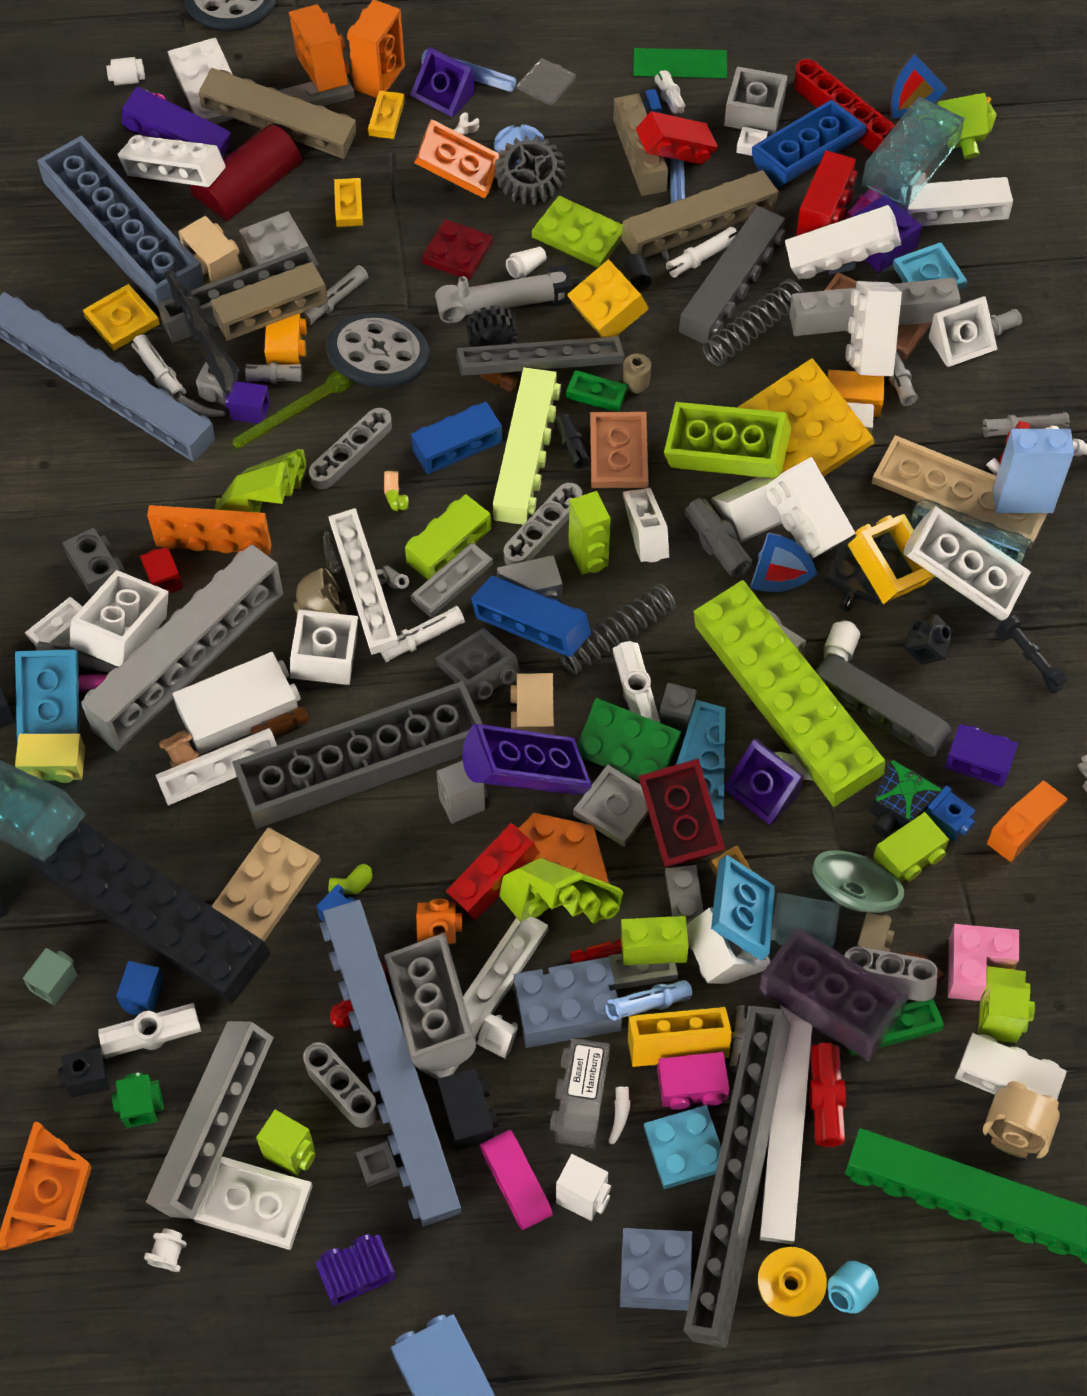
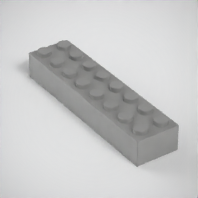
M252 544L244 551H240L224 570H220L214 575L212 581L205 588L198 590L193 595L191 601L182 609L176 610L163 627L153 631L149 640L140 648L134 649L121 666L110 671L106 679L96 689L90 690L85 695L81 704L91 731L118 752L174 699L172 693L184 689L283 595L278 564Z

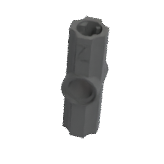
M697 498L685 508V516L699 533L700 542L709 555L714 554L731 577H739L745 574L752 566V559L737 541V535L728 520L722 521L706 499Z

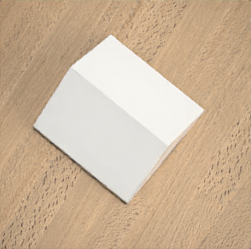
M983 296L934 313L929 339L946 366L950 367L998 350L986 297Z
M756 477L711 498L712 504L722 518L728 520L733 526L740 543L782 524L781 514L777 507L773 506L768 500L765 488L774 479Z

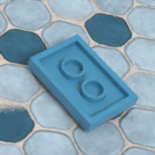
M78 650L15 651L17 742L19 734H80Z
M725 855L718 862L711 929L759 960L764 959L770 952L775 886L730 856Z

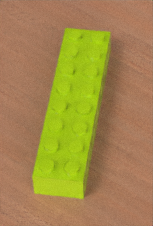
M744 580L693 611L697 630L833 807L884 775L885 759Z

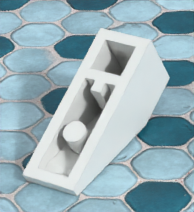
M651 488L623 492L629 524L640 561L657 562L660 559L669 558L668 528Z

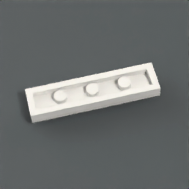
M268 728L155 776L167 805H170L236 778L232 761L275 747L277 744L272 731Z

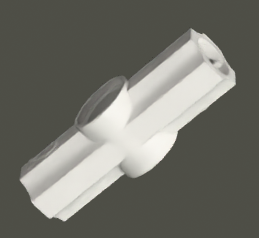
M631 641L620 643V645L613 648V655L623 687V697L627 702L629 711L660 723L650 687V677L646 673L639 645ZM639 684L643 689L633 690L629 686Z
M191 1003L159 1013L152 1011L142 1012L134 1020L98 1029V1035L104 1057L110 1058L142 1048L155 1050L160 1048L166 1041L201 1032L195 1005ZM150 1026L157 1027L153 1034L143 1035V1031Z

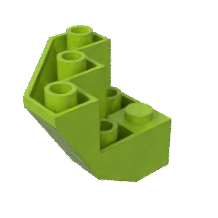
M540 858L504 875L499 897L520 922L531 916L533 918L538 917L549 908L554 909L563 905L573 917L584 912L594 924L603 919H611L618 913L624 892L616 886Z

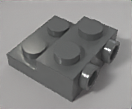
M482 628L435 658L438 667L453 679L454 683L464 681L473 703L478 699L485 700L489 698L495 688L503 683L511 684L516 680L517 674L521 673L516 655L485 628Z

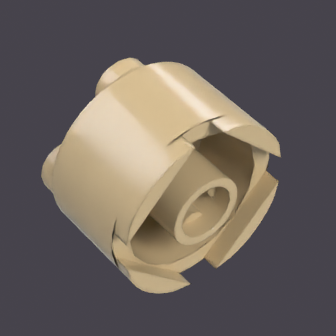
M1011 1081L1007 1087L1001 1088L995 1093L983 1126V1133L985 1136L989 1133L993 1137L991 1143L1007 1154L1019 1158H1027L1028 1153H1037L1036 1158H1042L1048 1153L1060 1118V1113L1057 1109L1059 1102L1052 1096L1040 1095L1028 1090L1022 1083Z

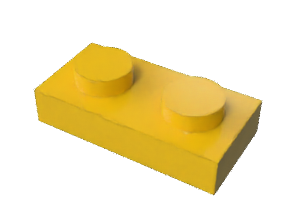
M379 90L368 127L369 136L395 138L405 103L404 94Z
M334 179L336 226H363L361 179Z

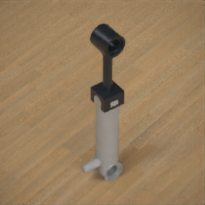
M631 254L622 259L620 262L621 270L619 271L638 292L647 289L651 285L652 279L645 257L641 254ZM567 265L549 268V274L469 287L467 278L462 276L458 279V286L445 285L439 288L435 293V299L440 319L445 323H456L475 311L480 313V308L483 307L486 310H490V306H495L497 310L499 306L506 309L553 301L554 306L570 304L572 302L567 294L588 276L571 278Z

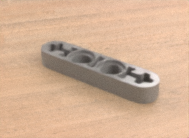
M384 408L372 409L309 467V478L313 487L317 489L331 487L379 443L392 429L390 412ZM358 435H364L368 438L362 444H357L353 441L354 437ZM338 453H346L349 456L347 460L342 462L334 459V456Z
M562 484L506 543L503 551L506 565L532 560L569 520V500L573 498L570 497L564 502V495L567 497L574 495V498L582 496V490L577 484ZM554 511L560 517L557 520L550 521L544 515L547 512ZM537 530L542 533V536L539 539L532 540L527 537V533ZM522 549V556H511V552L516 554Z

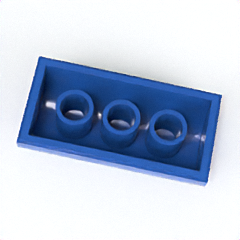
M830 100L752 146L753 160L758 171L763 170L775 187H781L820 164L826 150L838 153L863 138L866 132V125L836 102Z

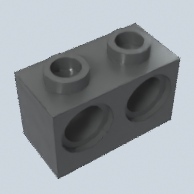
M94 527L62 542L69 561L91 597L116 570L125 572L118 556L112 558L109 553L112 551V548L105 535L100 537Z

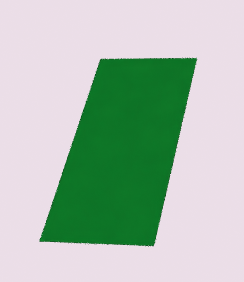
M634 48L633 76L655 77L658 74L659 77H662L659 72L668 71L671 77L727 78V50Z

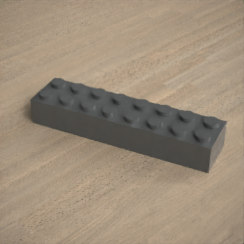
M460 681L232 761L255 828L259 829L463 755L465 738L474 723L482 724L464 681Z

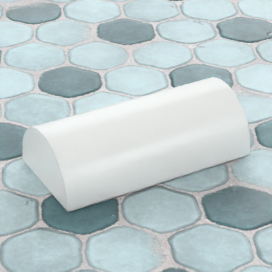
M937 506L931 509L920 521L904 549L905 556L1000 621L1008 618L1031 571Z

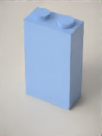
M1011 429L993 486L995 513L1054 512L1074 455L1071 429Z

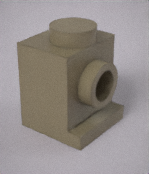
M867 912L857 947L890 952L894 931L889 930L891 917L885 913Z

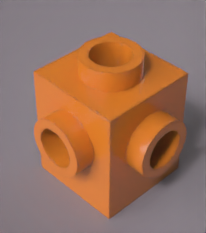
M433 899L428 903L417 904V943L445 933L448 945L456 943V932H462V913H456V902H449L446 899Z

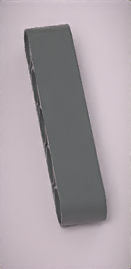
M827 655L815 671L840 704L926 756H935L952 733L951 727L943 719L836 655Z

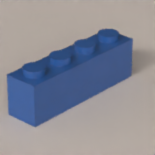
M491 576L471 597L477 619L568 657H571L591 635L587 614L582 610L564 605L556 599H549L539 595L531 589L522 588L508 580Z

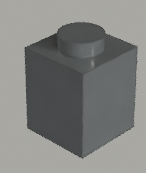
M668 683L660 706V723L686 732L696 703L697 690Z

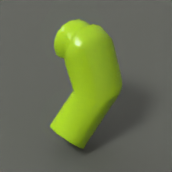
M360 864L346 879L330 878L328 891L330 892L339 884L343 887L344 894L357 895L371 882L373 876L372 869L367 864Z

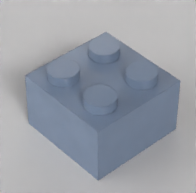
M623 1228L620 1307L688 1311L691 1294L692 1231Z

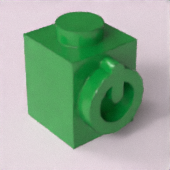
M132 1073L126 1075L124 1079L116 1081L117 1092L112 1093L113 1108L115 1113L120 1112V1118L126 1129L159 1122L157 1112L164 1111L159 1080L151 1081L149 1074Z

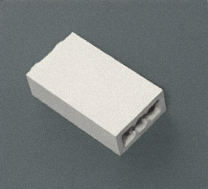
M270 652L172 693L176 708L188 733H191L193 737L191 740L199 755L251 734V727L260 723L265 725V721L286 712L291 714L293 709L298 708L297 701L301 700L295 684L289 685L286 677H289L283 660L277 662L273 652Z

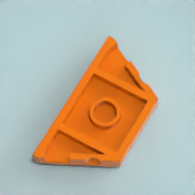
M533 812L518 828L534 842L540 852L533 861L542 858L609 884L593 825Z
M34 1122L1 1226L0 1250L2 1251L73 1232L92 1168L90 1163L79 1154L73 1152L68 1145L59 1138L57 1139L39 1122Z

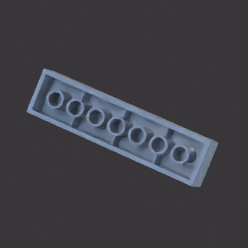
M82 135L37 160L45 185L157 308V303L173 298L170 285L165 278L166 272H168L175 287L181 294L183 292L179 290L175 283L171 270L176 273L181 283L190 287L191 290L205 285L199 261Z

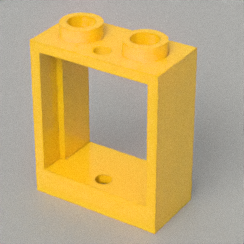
M905 514L895 518L888 515L879 520L874 527H871L870 524L861 527L855 532L856 537L848 544L883 604L925 586L936 577L904 555L905 546L914 531ZM888 532L913 573L899 579L895 577L873 540Z

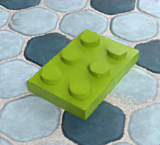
M559 195L532 229V238L599 268L608 260L622 241L623 224Z

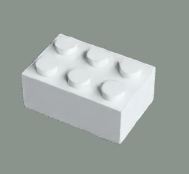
M857 281L856 289H852L851 305L854 306V313L848 322L851 344L846 346V361H849V364L859 375L893 376L902 292L890 282Z
M812 457L783 472L765 486L768 500L773 506L777 507L781 514L783 526L792 533L796 543L807 552L811 559L832 549L855 534Z
M116 570L71 619L70 647L115 666H121L127 660L129 654L134 649L140 648L149 639L153 631L167 618L169 591Z

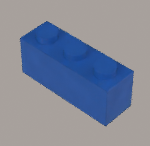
M487 402L473 405L461 413L445 417L438 423L422 427L412 433V451L428 475L502 443V425Z

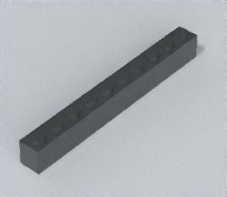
M750 1007L684 1326V1332L696 1343L725 1348L728 1345L791 1027L783 1009Z

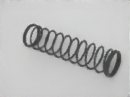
M785 279L779 284V287H775L771 293H767L764 299H759L756 305H751L748 311H743L741 317H736L733 323H728L725 329H720L718 334L712 335L710 339L704 341L703 351L708 360L716 366L724 365L727 362L726 355L734 357L735 350H743L742 343L749 345L750 337L757 339L758 332L765 333L766 326L773 327V320L780 321L781 314L787 316L790 306L784 301L781 290L786 299L791 303L792 295L786 290L785 284H790L799 293H804L800 285L792 279ZM775 290H779V296L773 294ZM770 295L772 302L766 300V298ZM773 296L777 297L784 304L787 310L786 313L778 309ZM762 301L764 303V308L758 306V304ZM766 302L771 304L778 312V319L770 314ZM753 307H756L757 314L751 312ZM758 308L762 309L769 316L771 325L764 322ZM745 313H748L749 320L743 318ZM750 314L760 320L764 328L763 331L755 326ZM737 319L741 320L742 327L738 324H735V321ZM743 320L753 327L756 333L755 337L748 333ZM730 325H733L734 332L728 330L727 328ZM735 326L739 327L745 333V335L748 338V343L744 342L739 337L735 329ZM722 331H725L726 338L720 336ZM727 331L738 340L741 346L740 349L732 344ZM714 337H717L718 343L713 341L712 339ZM720 338L725 340L731 347L732 355L723 348ZM707 343L710 344L711 351L718 361H716L709 353L707 349ZM712 345L717 349V351L721 355L722 360L716 355Z
M655 585L651 588L650 593H643L641 599H633L632 606L624 605L623 612L615 611L613 618L606 617L604 624L596 623L595 630L590 629L591 632L595 633L598 643L606 653H610V647L606 640L597 632L599 625L605 628L607 636L614 646L620 645L614 632L606 625L608 619L614 621L620 636L625 641H629L627 631L616 620L617 613L623 615L630 631L638 635L637 626L625 614L626 607L632 608L634 616L641 627L644 629L648 628L644 616L634 607L636 601L642 603L647 617L652 622L657 623L654 611L644 602L645 595L651 596L652 603L661 616L666 617V611L670 613L675 611L676 602L674 597L664 585ZM658 589L667 596L671 608L663 601ZM655 601L660 605V607L663 610V613L659 610ZM646 607L650 610L654 619L649 615ZM637 613H638L639 616L642 618V620H643L645 626L642 624V622H641L640 619L638 618ZM628 620L631 622V624H632L633 627L635 628V631H634V630L632 629V627L630 626ZM618 625H619L620 628L623 630V632L625 633L626 637L622 634V632L620 631ZM610 633L612 634V636H613L614 639L616 640L617 644L614 642V640H613L612 637L610 636ZM587 638L586 642L591 653L596 659L601 660L599 650ZM580 646L577 650L582 660L591 666L590 657ZM558 653L561 663L570 674L577 675L582 672V667L574 655L568 658L575 670L569 665L565 656Z

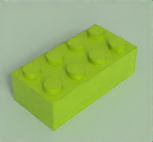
M676 402L664 455L671 468L775 479L782 474L792 427L786 412Z

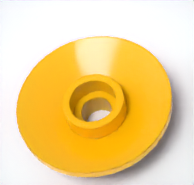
M784 1247L775 1250L763 1261L758 1273V1288L765 1303L775 1312L785 1316L797 1317L806 1315L819 1306L826 1293L827 1278L822 1264L813 1254L797 1247ZM789 1279L794 1280L797 1283V1288L795 1290L787 1289L785 1281Z

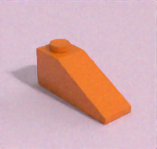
M1043 780L1017 802L993 827L987 845L1012 863L1062 808L1068 798Z

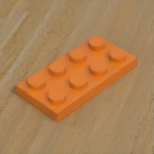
M149 505L147 517L156 547L164 548L168 546L169 549L182 548L193 551L211 550L231 553L244 551L252 544L264 554H270L271 540L265 513Z

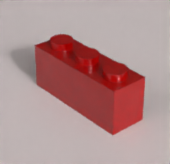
M650 111L635 129L647 154L703 165L718 148L707 123Z
M510 823L446 892L462 910L476 921L499 897L503 876L531 863L540 852L534 842L514 824Z

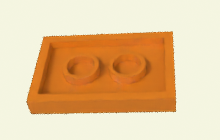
M431 119L427 125L414 163L485 199L495 176V162L499 159V153Z

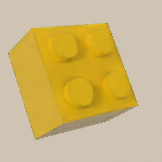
M609 259L567 294L576 310L600 337L618 336L649 309L642 295Z

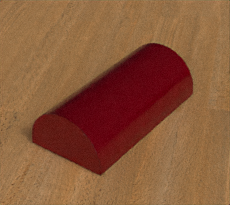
M268 124L223 159L226 168L209 187L190 185V193L225 221H228L301 164V154L294 141L283 129L277 125Z

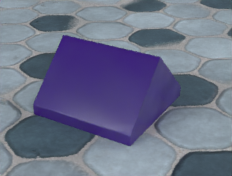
M429 47L410 96L454 117L474 96L473 68Z
M754 739L724 785V790L766 823L772 825L800 795L804 775L758 740Z

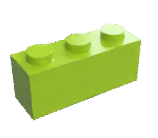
M594 491L569 500V550L581 575L599 572L604 567H607L609 563L610 517L598 492Z
M465 494L458 501H453L448 506L446 512L439 518L431 520L421 534L412 537L405 547L406 563L429 580L469 544H476L491 530V514Z

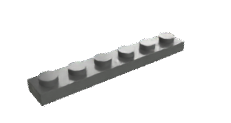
M619 336L457 348L456 353L461 376L523 371L524 367L543 370L622 364L625 356Z

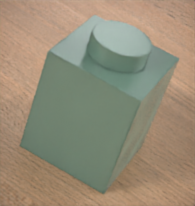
M46 948L25 974L23 980L29 991L55 1006L78 975L71 957L62 951L54 953Z

